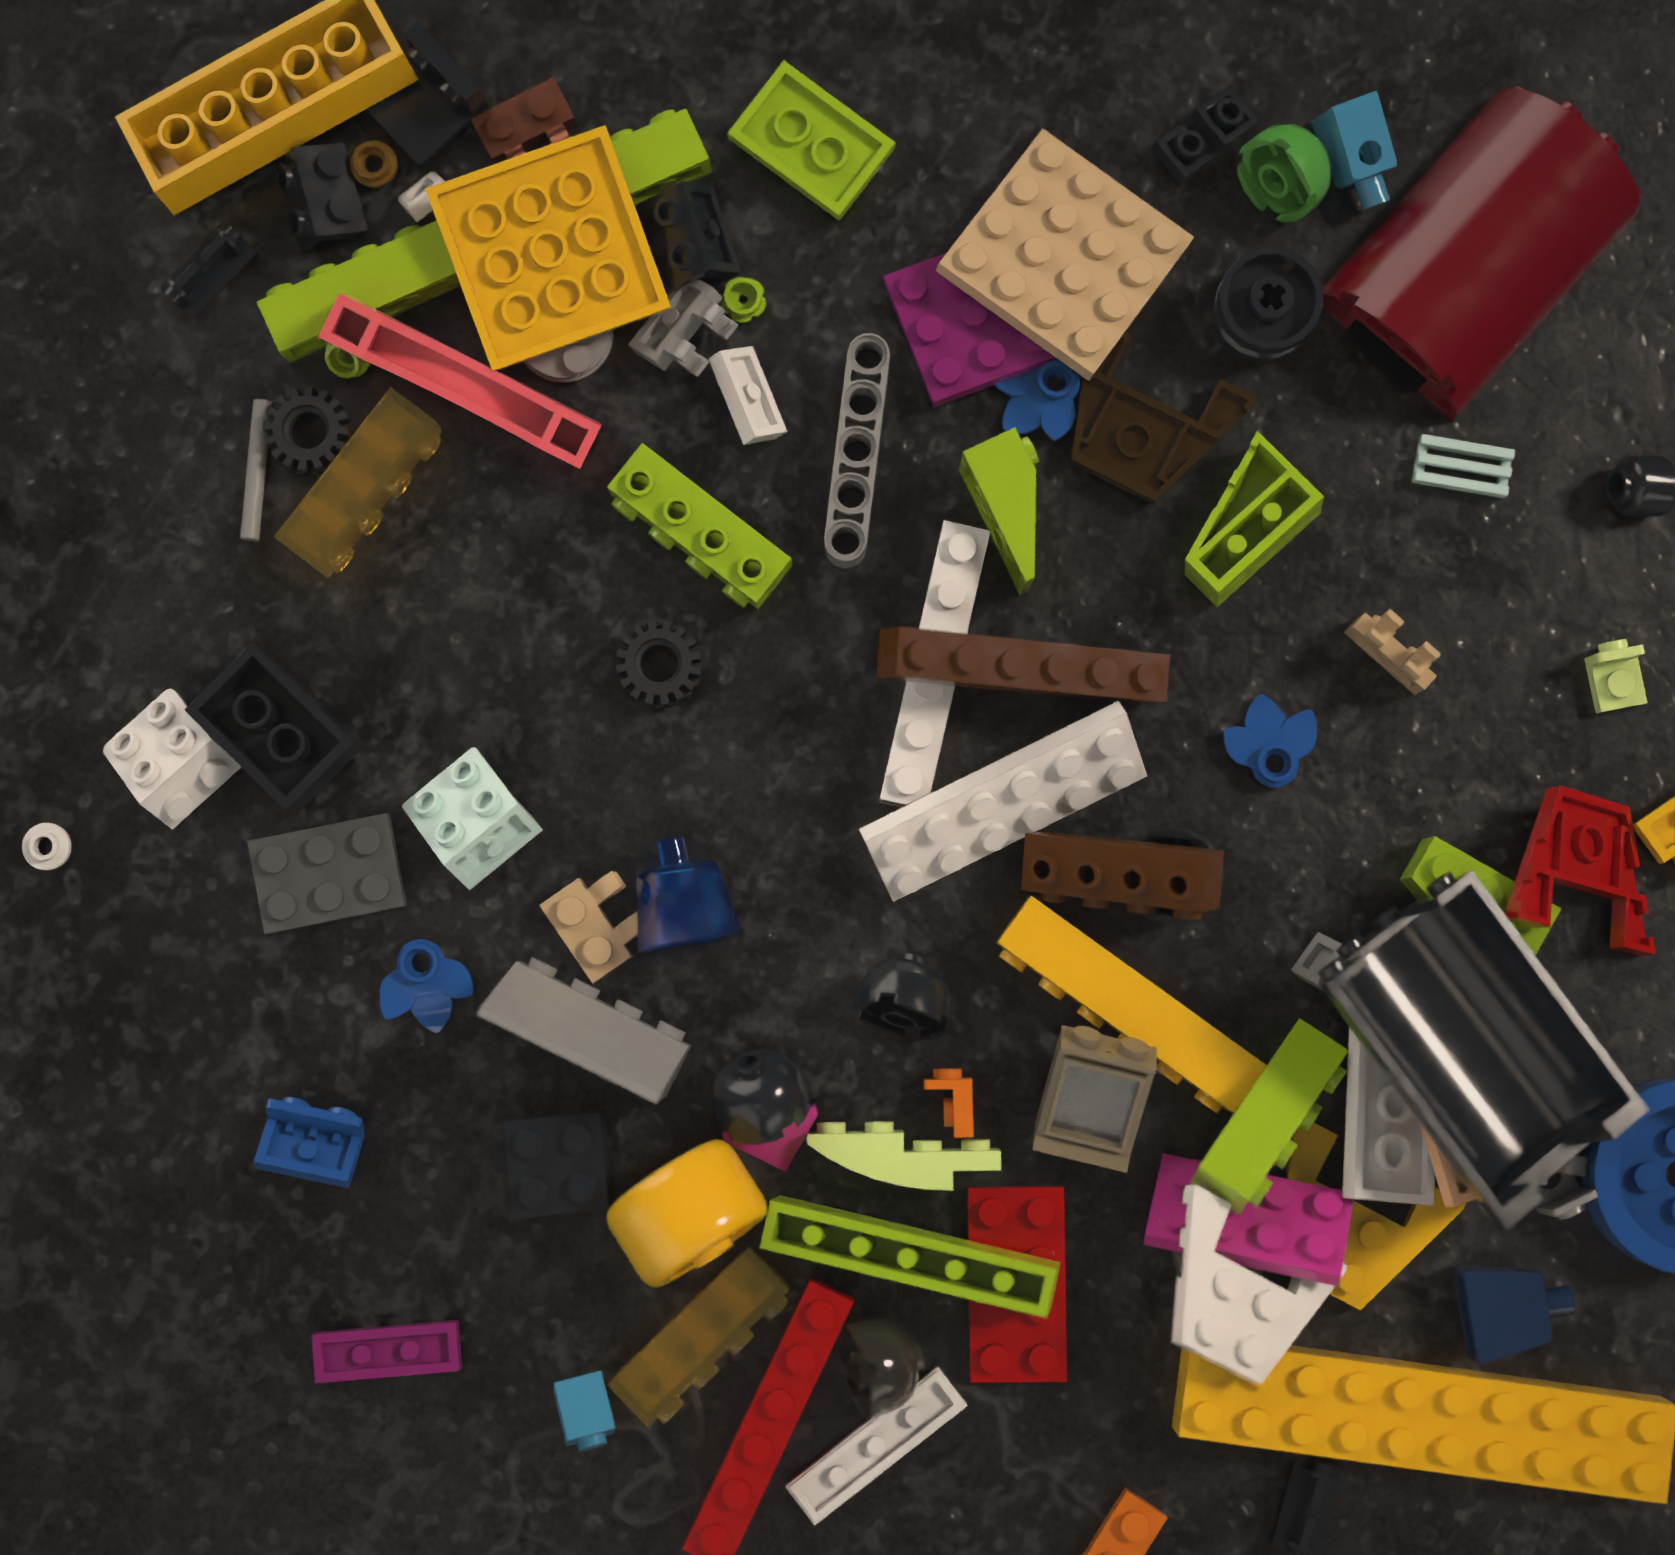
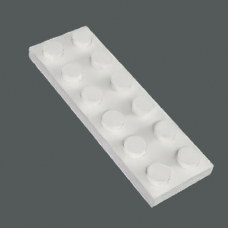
M1119 701L859 830L883 883L894 902L1024 838L1025 833L1043 829L1147 777V773L1127 713Z

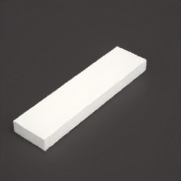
M936 1365L789 1480L785 1487L812 1523L816 1525L967 1407V1403L940 1367Z

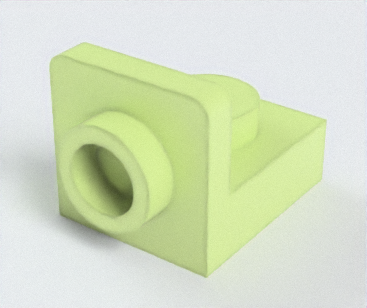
M1627 639L1606 642L1598 645L1599 653L1584 659L1596 714L1648 703L1638 660L1639 656L1645 654L1643 645L1628 647Z

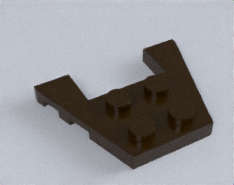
M1125 331L1092 378L1088 381L1082 377L1070 463L1154 505L1253 408L1258 397L1220 379L1199 421H1196L1111 378L1132 334Z

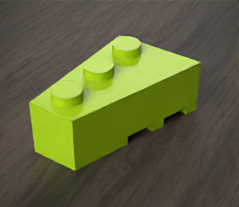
M1258 431L1253 437L1240 465L1231 476L1228 486L1217 506L1212 510L1185 558V576L1216 607L1222 604L1321 514L1324 496Z
M1436 836L1422 839L1400 878V881L1418 900L1429 893L1426 887L1444 873L1450 871L1454 877H1457L1472 870L1504 914L1515 883L1513 880ZM1553 903L1551 927L1561 911V908ZM1511 922L1534 955H1536L1551 927L1533 928Z

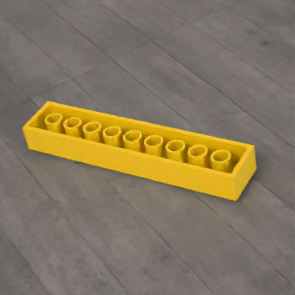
M1290 1345L1262 1384L1251 1383L1182 1348L1172 1428L1179 1437L1667 1504L1675 1436V1404L1657 1395Z

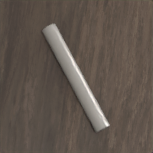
M254 399L252 408L240 539L246 541H259L268 453V446L264 437H267V433L263 430V422H269L270 417L266 412L269 406L272 407L271 401Z

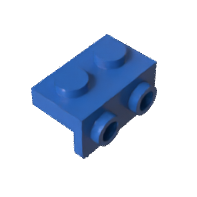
M285 1097L282 1101L268 1099L265 1108L268 1118L254 1159L255 1168L350 1188L365 1138L362 1119L357 1117L354 1112L341 1107H331L328 1111L310 1107L307 1102L294 1097Z

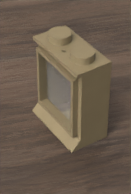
M1062 1025L1035 1120L1033 1150L1127 1173L1133 1144L1152 1080L1156 1074V1047L1148 1046L1145 1042L1136 1038L1126 1037L1118 1039L1102 1035L1097 1030L1087 1026L1073 1028Z

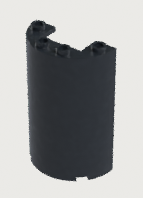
M1470 870L1454 877L1448 871L1426 887L1429 893L1400 912L1393 906L1377 916L1371 922L1375 930L1362 938L1360 934H1357L1336 949L1340 957L1328 963L1318 972V975L1321 977L1318 985L1496 1227L1501 1230H1508L1543 1201L1536 1188L1591 1142L1615 1140L1645 1115L1649 1109L1474 872Z

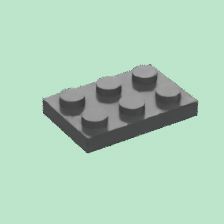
M388 813L247 841L264 934H273L408 907L391 816Z

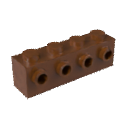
M1049 831L1025 833L1021 890L1038 892V900L1043 902L1065 903L1067 896L1082 898V906L1111 908V901L1127 903L1128 912L1154 914L1156 913V907L1172 908V916L1176 918L1202 919V912L1219 909L1224 850Z

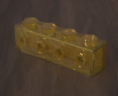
M390 387L274 538L327 578L334 571L340 573L353 558L355 551L352 547L361 535L368 536L381 522L384 515L381 510L391 497L398 498L407 489L412 480L410 472L420 459L427 461L435 453L441 443V438L438 436L443 430L433 418Z
M750 1243L610 1379L607 1385L647 1427L657 1418L665 1424L684 1405V1402L679 1397L692 1384L698 1390L701 1389L719 1371V1368L714 1363L727 1350L733 1356L736 1355L754 1337V1334L749 1329L762 1316L769 1322L789 1303V1300L784 1295L789 1291L790 1284Z

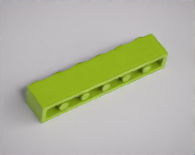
M782 1195L770 1200L760 1244L761 1249L1047 1318L1051 1311L1061 1262Z

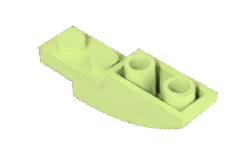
M891 1121L865 1122V1131H846L845 1122L817 1123V1131H808L807 1144L828 1159L867 1177L899 1186L953 1191V1171L1001 1170V1150L999 1148H990L989 1139L961 1140V1148L942 1149V1140H914L913 1149H904L903 1130H894V1124Z

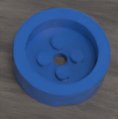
M1675 1078L1648 1080L1632 1086L1649 1111L1615 1140L1591 1142L1581 1151L1580 1156L1587 1157L1585 1177L1582 1176V1186L1595 1189L1598 1195L1597 1198L1585 1203V1207L1601 1234L1615 1248L1630 1258L1662 1271L1675 1274V1188L1668 1183L1666 1178L1668 1166L1675 1161Z

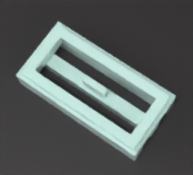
M1422 434L1418 439L1412 483L1505 498L1509 493L1510 486H1508V480L1512 474V468L1510 467L1511 461L1514 459L1515 450ZM1433 449L1500 461V464L1497 466L1427 454V450ZM1425 465L1494 476L1497 477V483L1493 484L1424 472Z

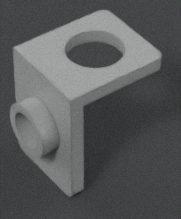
M1560 1173L1559 1182L1553 1188H1536L1543 1201L1535 1206L1540 1214L1552 1217L1558 1216L1559 1220H1563L1586 1209L1584 1204L1597 1198L1598 1195L1595 1189L1580 1187L1574 1175Z

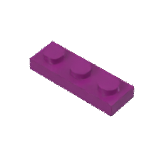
M459 1320L322 1331L312 1334L315 1383L454 1372L462 1369Z

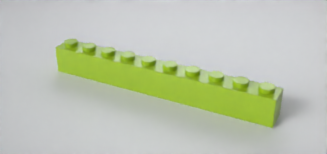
M686 108L675 112V110L661 112L650 120V125L634 132L632 129H625L610 137L634 206L680 181L692 182L712 173L709 156ZM437 220L423 227L419 225L406 227L395 234L394 240L379 247L376 244L364 246L352 254V259L337 266L332 263L319 266L309 273L310 278L297 284L283 283L271 288L266 293L267 297L257 301V304L279 353L288 363H291L326 347L327 341L318 336L339 293L347 294L393 317L461 286Z

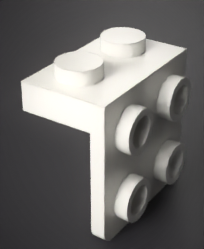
M167 689L108 741L103 748V753L138 803L171 829H174L237 772L241 766L185 711L188 705L175 690Z

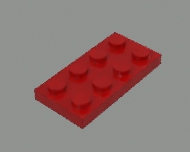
M967 1187L969 1241L1061 1262L1052 1307L1047 1318L969 1299L970 1382H1067L1064 1187Z

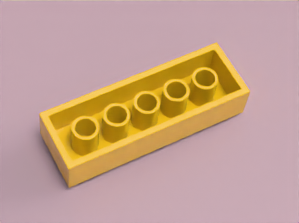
M324 0L120 113L115 118L154 193L171 213L176 215L286 154L291 147L306 143L419 79L375 0Z

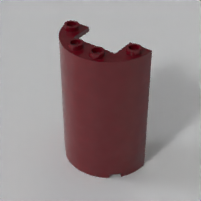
M1518 86L1501 90L1493 96L1323 286V309L1346 329L1358 319L1427 379L1418 391L1454 421L1635 217L1640 208L1641 191L1636 186L1628 168L1618 156L1619 146L1616 141L1605 133H1597L1584 122L1581 112L1573 104L1566 101L1558 104L1549 98L1524 90Z

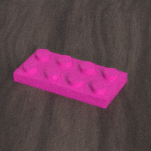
M1163 1153L1146 1227L1144 1245L1184 1253V1249L1179 1247L1181 1228H1186L1188 1205L1183 1203V1193L1186 1185H1193L1190 1181L1202 1161ZM1266 1175L1265 1177L1272 1181L1273 1184L1258 1207L1248 1202L1240 1216L1229 1210L1214 1249L1215 1253L1241 1266L1339 1287L1354 1199L1342 1198L1343 1190Z

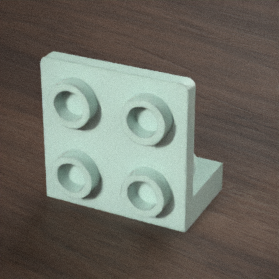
M475 747L469 749L402 805L406 814L442 864L469 890L543 831L533 816L514 798Z

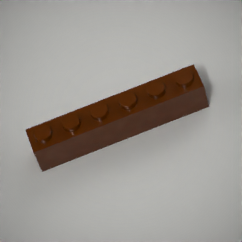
M894 627L880 630L877 678L1137 704L1167 703L1170 655Z

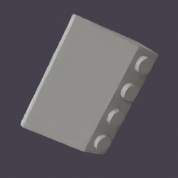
M534 957L531 958L529 964L516 961L484 1001L477 1015L654 1103L667 1096L691 1047L690 1044L682 1041L686 1032L661 1020L656 1028L640 1020L643 1011L617 999L613 1007L597 999L600 992L599 989L576 978L569 985L554 977L558 969Z

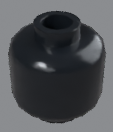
M1626 456L1616 464L1615 468L1607 476V498L1623 516H1663L1675 504V467L1664 456Z

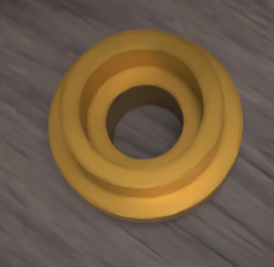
M380 141L362 143L354 150L350 159V168L353 176L360 184L368 188H380L387 185L393 180L397 172L398 163L393 150ZM375 159L382 161L383 164L379 171H367V165L370 161Z

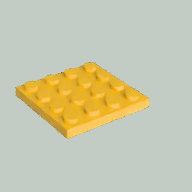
M606 125L425 189L492 371L507 368L671 309Z

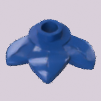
M1060 360L1050 361L1038 369L995 385L1000 391L1011 397L1003 417V429L1005 432L1015 427L1019 435H1025L1042 427L1045 434L1051 440L1057 441L1072 428L1076 418L1073 400L1080 389V377L1077 372ZM1059 378L1066 385L1060 391H1053L1048 387L1049 381Z
M1263 694L1258 695L1247 709L1244 727H1229L1223 730L1224 745L1230 758L1240 765L1251 768L1255 779L1262 785L1271 788L1285 786L1295 778L1299 768V759L1312 751L1317 738V723L1312 710L1301 711L1286 719L1281 709ZM1269 756H1276L1281 760L1282 768L1280 772L1272 773L1267 769L1266 760Z
M417 939L408 942L398 954L397 969L387 975L382 981L380 1008L383 1017L389 1020L411 1010L416 1019L427 1029L434 1033L441 1032L451 1017L453 1008L452 998H465L474 994L470 972L461 962L445 958L440 947L432 941ZM419 954H425L430 960L429 968L424 972H419L414 967V959Z

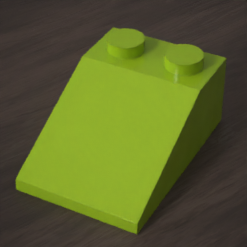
M1014 427L963 451L959 471L987 529L990 531L992 540L1019 595H1022L1029 591L1035 578L1036 469L1034 464L1039 463V458L1031 440L1027 436L1021 439Z

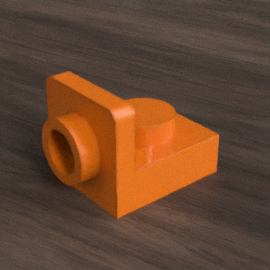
M961 1068L933 1069V1078H924V1090L952 1089L953 1098H943L944 1127H953L954 1138L974 1137L972 1078L962 1077Z

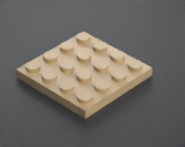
M1042 129L939 262L936 272L1089 381L1187 249L1194 236Z

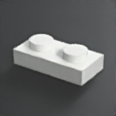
M753 346L721 350L709 358L743 445L777 439L787 432Z

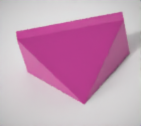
M816 1104L810 1105V1110L804 1122L797 1127L794 1121L790 1126L782 1129L784 1137L774 1142L759 1145L739 1144L731 1140L730 1134L726 1131L722 1132L723 1139L729 1145L786 1172L816 1119L818 1110Z

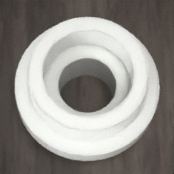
M52 823L37 824L26 833L23 839V855L26 861L37 869H57L70 856V837L59 825ZM47 837L52 842V850L47 855H42L38 846L40 841Z

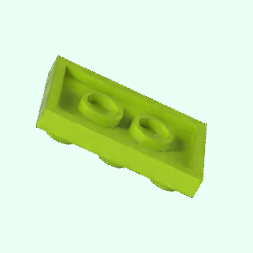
M786 61L780 64L728 132V139L839 221L894 151L896 143Z

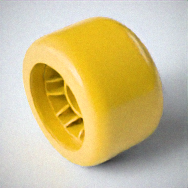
M715 1139L682 1154L632 1187L609 1208L607 1223L640 1278L649 1286L660 1287L683 1276L694 1268H701L730 1249L736 1240L763 1220L767 1214V1204L762 1192L734 1149L725 1141Z

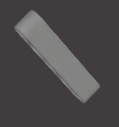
M864 333L855 337L850 343L847 352L824 536L825 553L829 561L841 568H852L858 565L863 560L867 550L890 362V351L886 341L873 333ZM864 350H872L878 353L882 360L878 366L866 369L857 363L856 357ZM858 396H867L875 402L876 407L871 413L860 415L851 409L850 403ZM860 441L865 443L871 452L862 461H852L846 457L844 453L845 447L852 442ZM854 487L863 492L865 499L861 505L855 508H848L840 503L838 496L842 490ZM842 533H849L857 538L859 546L855 552L843 555L833 548V540Z

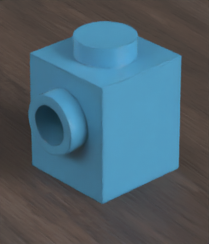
M602 1371L555 1382L553 1392L566 1447L577 1444L579 1451H585L607 1444L606 1436L614 1434L615 1424Z

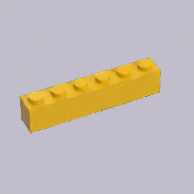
M1029 896L995 942L1003 948L999 955L1002 960L1021 973L1027 966L1042 977L1038 983L1041 988L1060 1001L1065 994L1081 1005L1076 1013L1098 1029L1105 1022L1120 1033L1117 1037L1118 1039L1126 1037L1142 1040L1148 1046L1156 1047V1060L1159 1061L1156 1065V1071L1176 1085H1179L1182 1079L1194 1086L1198 1089L1194 1098L1216 1114L1222 1107L1234 1113L1267 1067L1262 1061L1033 896Z

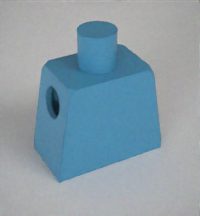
M1377 91L1333 106L1311 121L1316 137L1321 140L1327 149L1332 163V177L1336 187L1341 190L1355 185L1363 210L1389 201L1390 197L1382 174L1396 167L1397 159Z

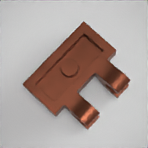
M554 77L471 119L493 164L525 154V149L547 138L551 144L570 138L566 129L577 124Z

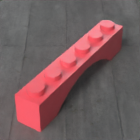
M338 294L318 336L369 363L398 375L473 412L579 469L602 425L498 371H492L491 367L347 294Z

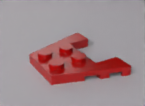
M1564 786L1547 788L1505 910V915L1509 921L1533 928L1551 927L1553 883L1612 900L1611 949L1637 956L1655 955L1653 937L1645 936L1642 914L1649 913L1646 896L1638 894L1633 868L1640 867L1630 807Z

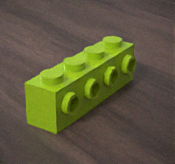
M641 443L607 486L611 496L615 498L611 503L614 509L631 522L637 516L652 527L648 534L656 542L669 551L674 545L688 555L684 562L705 579L710 574L717 577L726 584L722 592L742 608L749 602L759 609L793 566L791 557L643 443Z
M1299 1018L1199 1165L1190 1183L1231 1203L1230 1210L1239 1216L1248 1202L1258 1207L1273 1184L1265 1176L1273 1164L1283 1169L1298 1146L1297 1143L1291 1140V1137L1298 1127L1305 1131L1309 1130L1323 1108L1315 1101L1323 1089L1332 1095L1346 1074L1347 1070L1341 1067L1340 1063L1349 1050Z

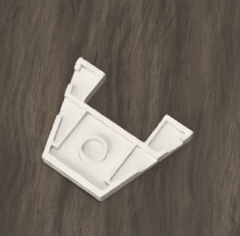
M1186 1185L1183 1193V1203L1188 1204L1186 1228H1181L1179 1247L1184 1249L1182 1278H1177L1172 1343L1251 1383L1262 1384L1335 1286L1292 1277L1288 1289L1285 1290L1215 1253L1214 1249L1231 1203L1197 1185ZM1343 1264L1341 1278L1346 1273L1348 1267Z

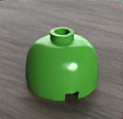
M1295 124L1273 125L1256 135L1240 149L1239 154L1243 153V161L1237 165V173L1242 187L1253 204L1261 211L1266 209L1267 204L1274 212L1279 213L1274 219L1281 222H1296L1312 211L1325 197L1332 179V163L1326 147L1308 129Z

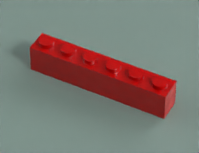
M810 1275L686 1536L682 1550L692 1555H735L854 1303V1295Z

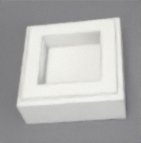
M430 172L401 194L397 200L405 211L418 222L433 210L425 189L443 183L445 180L435 172Z

